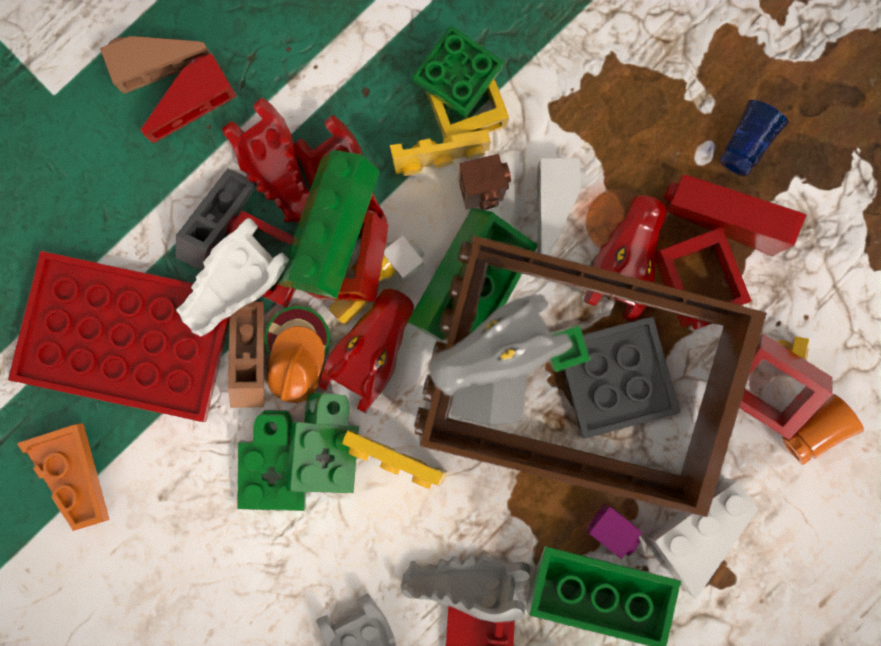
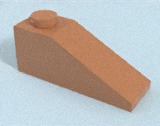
M137 36L118 37L111 40L108 45L100 48L113 84L123 94L179 73L183 68L189 66V63L194 58L210 54L205 43L200 41Z
M251 302L230 316L228 375L230 408L264 407V302Z

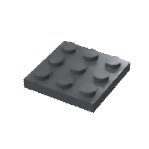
M653 316L583 335L590 361L563 369L582 439L681 413Z

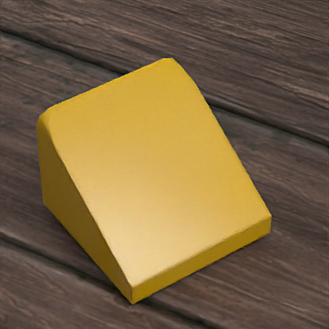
M335 300L328 309L343 325H347L367 306V301Z

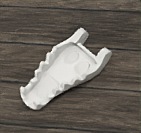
M247 218L234 232L225 237L211 250L210 255L203 263L204 269L196 276L197 279L191 287L193 292L176 309L180 314L182 322L199 336L206 335L220 321L261 297L277 282L289 262V258L284 253H280L273 258L252 236L258 227L252 219Z

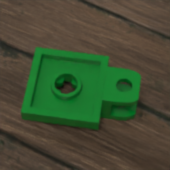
M314 392L309 394L305 406L304 422H292L286 479L287 491L354 493L357 457L349 454L350 447L342 444L347 431H354L359 434V426L348 425L349 400L346 395ZM326 448L330 459L322 467L321 462L316 461V456L322 454L323 449Z
M264 410L255 419L253 441L241 440L238 442L237 509L305 511L307 492H290L286 490L292 417L289 411ZM269 422L275 423L277 430L272 429ZM269 467H274L275 472L281 474V479H277L275 484L269 483V480L264 478V473L269 471Z

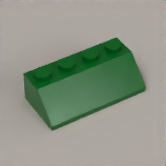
M331 150L320 160L287 256L289 262L280 276L279 285L334 299L338 298L380 173L361 154Z
M476 208L470 209L408 320L409 324L442 342L444 335L440 328L444 308H451L453 297H450V294H448L453 274L459 275L462 263L457 260L462 240L468 241L469 236L473 235L534 252L538 247L535 242L493 212ZM488 265L470 334L496 310L507 303L522 273Z
M544 546L533 574L526 610L529 616L646 646H667L681 581Z

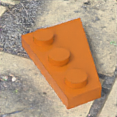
M83 423L17 443L21 451L27 453L35 465L33 469L39 479L43 478L53 493L51 498L72 531L110 520Z

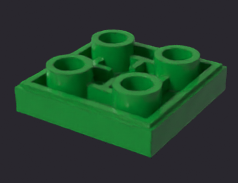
M450 25L414 73L412 81L466 119L503 69L505 62Z

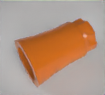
M832 394L790 440L785 437L782 439L788 451L800 464L804 465L812 458H818L841 442L864 432V427L850 406L838 395Z

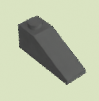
M227 168L176 234V258L202 271L205 267L203 263L210 255L211 250L228 236L226 229L234 216L238 217L241 210H244L256 187V183Z

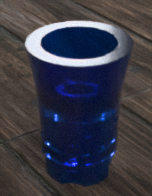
M749 100L737 128L724 148L725 153L719 161L720 164L734 174L742 177L748 176L752 168L757 166L775 138L789 124L788 118L778 109L767 103Z

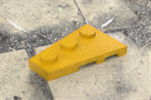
M488 129L451 135L443 139L441 144L425 139L419 140L417 145L411 149L403 150L402 144L390 145L396 174L403 173L404 176H411L422 172L423 167L435 165V168L446 167L453 164L454 159L465 156L467 160L480 158L485 155V151L490 149L491 140Z
M347 431L342 444L350 447L349 454L365 461L368 460L369 456L382 461L379 466L380 468L399 475L400 470L413 475L411 479L413 483L430 489L432 484L436 486L443 484L448 472L439 467L437 469L431 468L420 459L395 452V449L354 431Z

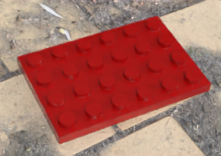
M40 251L8 380L206 422L230 323V316L220 321L206 335L199 336L182 322L180 314L176 311L193 292L191 287L194 283Z

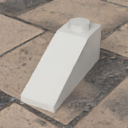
M540 158L537 165L538 253L550 254L581 188L586 186V169L580 168V158Z

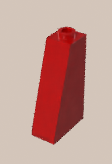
M685 174L676 183L670 182L663 197L664 200L668 201L666 204L668 213L710 231L722 227L727 238L771 257L795 245L807 214Z

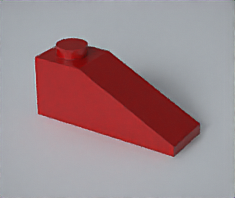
M212 53L207 56L201 55L194 58L189 63V66L182 69L141 128L143 135L153 144L237 97Z

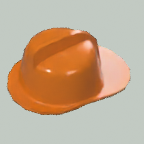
M293 326L285 329L277 336L268 362L266 382L270 391L278 399L287 403H300L306 401L310 393H315L325 354L322 340L315 331L303 326Z

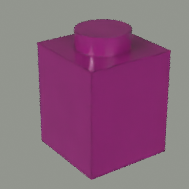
M605 503L584 529L620 559L625 555L630 556L635 552L641 542L639 536L643 533Z

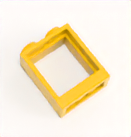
M495 79L487 89L494 109L451 125L443 103L426 91L443 139L455 134L488 129V133L507 127L509 115Z

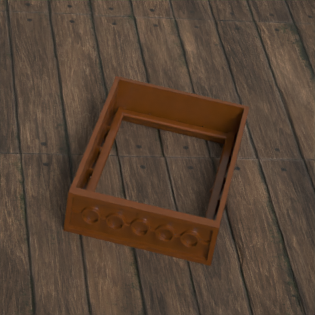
M473 235L469 236L468 241L462 240L457 258L462 263L459 275L453 274L448 294H450V297H453L450 309L444 308L440 322L441 332H444L442 342H435L432 357L452 348L470 335L488 265L608 296L607 299L614 301V298L722 325L723 329L681 475L448 418L452 404V395H447L435 385L430 374L426 376L422 392L424 394L423 400L426 401L425 408L418 407L414 422V434L419 435L420 447L708 517L767 312Z

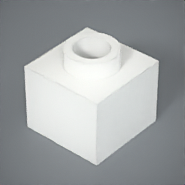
M401 236L384 250L385 257L395 268L403 282L424 267V261L421 257L425 253L413 239L408 242L404 236Z

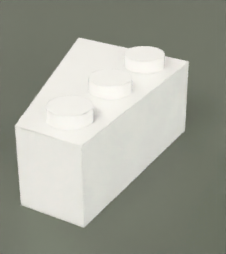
M726 478L716 486L708 517L681 511L650 533L647 538L675 577L681 581L685 591L697 599L758 511V508L737 480Z

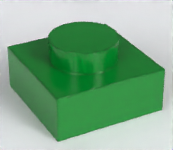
M575 324L551 332L552 336L567 334L572 342L571 349L550 359L553 371L557 372L590 361L579 325Z

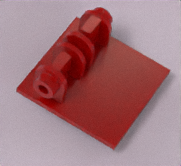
M448 606L446 646H514L515 620L504 622L481 620Z

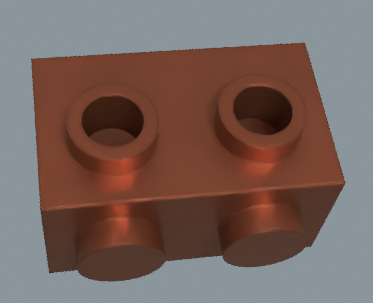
M499 153L459 163L458 182L465 209L480 206L481 210H488L499 206V201H503L506 190H509L508 183L511 182V174L507 162L501 163Z

